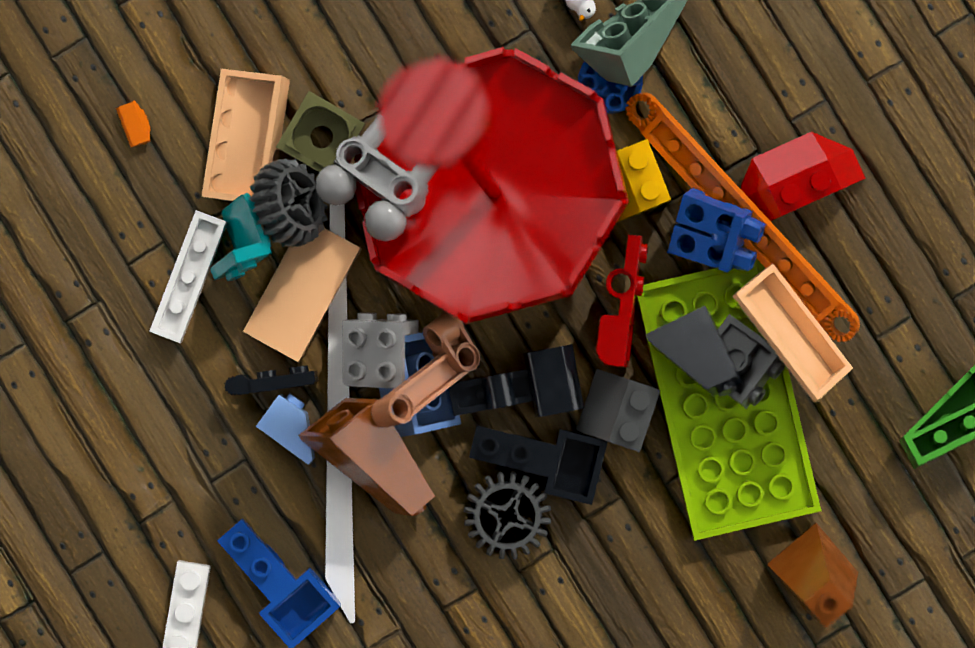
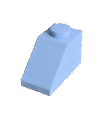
M291 393L287 397L279 394L256 427L309 465L315 459L314 450L301 441L298 436L310 426L308 413L302 409L305 403Z

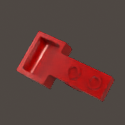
M628 234L624 269L613 270L606 279L608 292L615 298L620 299L619 315H603L600 318L597 354L601 361L612 366L629 367L636 296H642L644 277L639 276L640 263L646 264L648 244H643V237L639 235ZM626 275L629 277L631 285L627 292L617 293L614 290L613 281L617 276Z

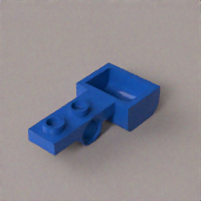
M243 518L217 540L270 601L259 614L289 648H294L341 607L337 597L311 568L296 579L285 567L279 555L268 544L263 542Z

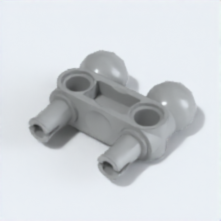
M378 114L362 136H353L344 140L339 145L336 151V159L333 161L334 164L326 166L319 172L316 178V191L323 202L336 206L346 204L351 200L356 192L357 182L382 199L372 204L366 212L365 225L368 233L378 240L390 241L403 234L406 227V217L409 218L423 208L426 195L429 192L427 183L438 169H424L415 166L411 172H406L380 154L377 148L383 142L385 136L381 129V115ZM362 154L360 161L350 164L354 156ZM412 189V193L408 198L400 199L402 192Z

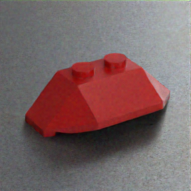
M809 132L752 158L740 189L772 221L866 178L853 149L814 132Z

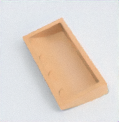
M221 69L201 197L233 202L241 194L249 193L250 196L254 194L250 188L255 182L254 176L266 164L278 160L280 150L276 146L282 137L290 85L289 79L280 75Z
M325 228L313 241L299 247H288L243 332L287 357L301 362L333 299L362 248Z
M774 264L758 273L733 295V298L814 403L853 369Z

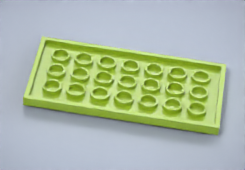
M756 259L754 267L750 271L733 268L727 273L719 270V268L645 284L642 296H637L645 334L705 306L711 313L717 328L721 326L730 314L764 338L733 298L737 291L765 269L764 266ZM647 340L657 386L661 390L659 395L694 541L821 511L790 374L786 365L778 378L774 380L770 377L763 386L766 392L761 401L755 406L750 404L745 409L727 395L722 397L710 395L656 350Z

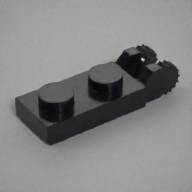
M308 365L289 368L288 375L277 376L276 370L257 372V379L254 380L246 374L228 377L229 379L224 383V388L228 394L242 395L317 384L319 381L317 371H309Z

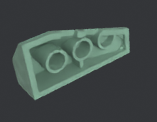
M637 0L629 5L623 3L615 8L616 15L604 23L598 19L589 25L571 44L572 50L606 81L632 87L653 64L688 0Z

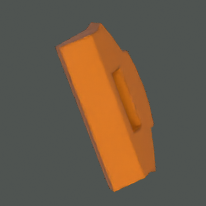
M135 100L117 107L116 111L130 147L145 145L150 142L151 128L148 118Z

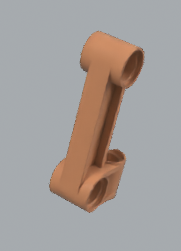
M444 312L424 327L423 336L433 352L434 359L386 396L375 401L371 411L373 420L378 426L388 428L410 421L413 415L468 372L475 370L479 366L480 353L460 320Z

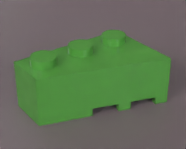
M975 365L899 440L913 469L975 440Z

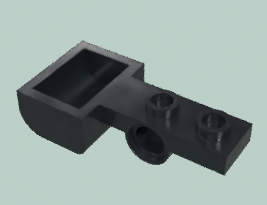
M573 344L523 353L526 365L524 370L454 383L448 388L453 416L531 401L533 402L535 417L583 409L584 403Z
M477 425L469 458L545 476L547 481L544 493L592 505L608 441L559 429L556 444L554 445Z

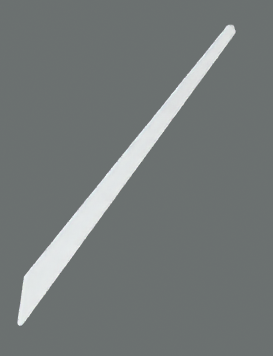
M345 204L330 205V231L344 239ZM346 277L329 307L327 412L345 398H349V386L344 385L342 380V321L347 320ZM327 461L325 579L333 594L340 601L341 608L348 621L354 623L352 480Z

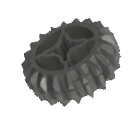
M279 159L266 164L260 169L258 174L254 176V184L250 186L254 194L249 199L255 206L251 212L257 213L259 217L257 224L263 225L264 235H271L272 242H279L282 247H299L317 238L318 234L324 230L323 222L328 220L324 213L328 206L317 194L314 172H307L306 165L298 164L296 159Z
M501 471L497 473L499 482L493 483L492 478L488 475L485 477V481L489 487L484 489L479 483L475 485V489L480 493L479 497L473 494L468 495L467 499L475 503V506L464 507L465 513L473 514V518L464 520V525H475L476 528L471 530L468 536L473 538L479 534L481 538L477 541L476 547L479 549L485 543H488L487 555L491 556L494 549L499 548V559L505 558V550H511L512 559H517V548L521 547L523 553L528 555L530 550L526 544L531 542L538 548L540 542L534 536L536 534L543 537L547 536L548 532L540 528V524H551L550 518L542 517V513L551 511V506H540L539 502L545 500L547 495L546 493L534 495V492L539 488L537 482L533 483L530 488H527L525 485L529 477L524 475L520 483L515 482L516 472L514 471L510 473V481H504V475ZM514 489L509 500L503 504L486 499L497 490ZM523 494L530 499L534 506V522L523 517L518 511ZM516 500L513 505L515 510L513 515L517 514V519L522 521V523L509 519L507 523H504L503 528L499 530L502 525L500 521L502 516H498V511L492 508L506 511L508 507H511L513 501ZM481 508L495 516L497 520L492 537L482 526L480 520ZM511 527H519L528 531L526 535L515 541H501L505 532Z

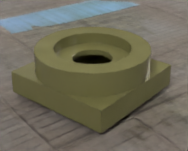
M308 91L276 148L315 171L320 172L326 166L334 164L333 161L336 159V151L339 145L344 140L353 136H360L366 124ZM325 126L332 131L333 141L328 147L318 148L311 142V133L316 127Z

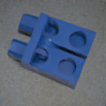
M692 188L683 194L676 219L678 224L674 226L667 253L719 268V270L727 273L733 268L750 271L754 267L757 252L743 248L744 240L748 239L758 243L763 236L766 224L751 217L753 212L751 210L741 209L734 204L719 201L706 196L703 191Z

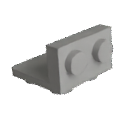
M357 313V319L343 320L342 380L344 385L396 388L405 381V335L418 333V320H407V314H387V319H377V313Z

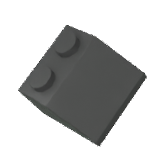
M596 369L576 430L640 452L661 390Z

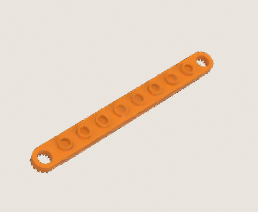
M641 92L629 98L630 100L626 103L629 106L625 107L626 116L628 115L629 121H632L641 131V134L648 139L649 143L691 188L703 191L706 196L719 201L734 204L741 209L753 211L751 217L766 224L761 240L757 243L745 239L744 246L748 250L757 252L756 258L765 268L774 264L817 322L828 333V336L833 340H837V342H846L852 339L859 331L860 320L850 306L655 96L647 92ZM639 100L647 102V105L650 106V114L647 118L639 116L636 112V104ZM840 316L848 319L847 321L851 325L849 332L843 333L836 329L834 324L836 317Z

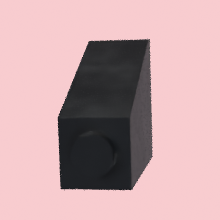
M705 306L645 334L647 340L656 350L713 397L731 394L737 389V385L743 383L713 317Z

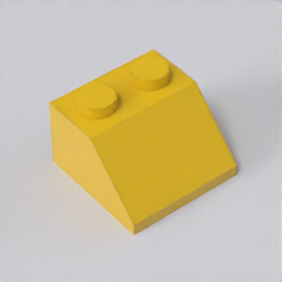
M648 139L617 150L629 199L628 205L617 222L671 201Z

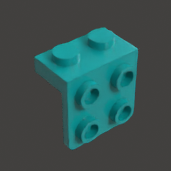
M249 193L241 194L222 210L223 220L228 222L226 229L234 250L210 268L214 280L226 277L227 281L239 279L246 275V271L257 267V263L272 253L269 235H264L262 225L257 224L259 219L257 213L251 212L255 206L249 199L251 197Z

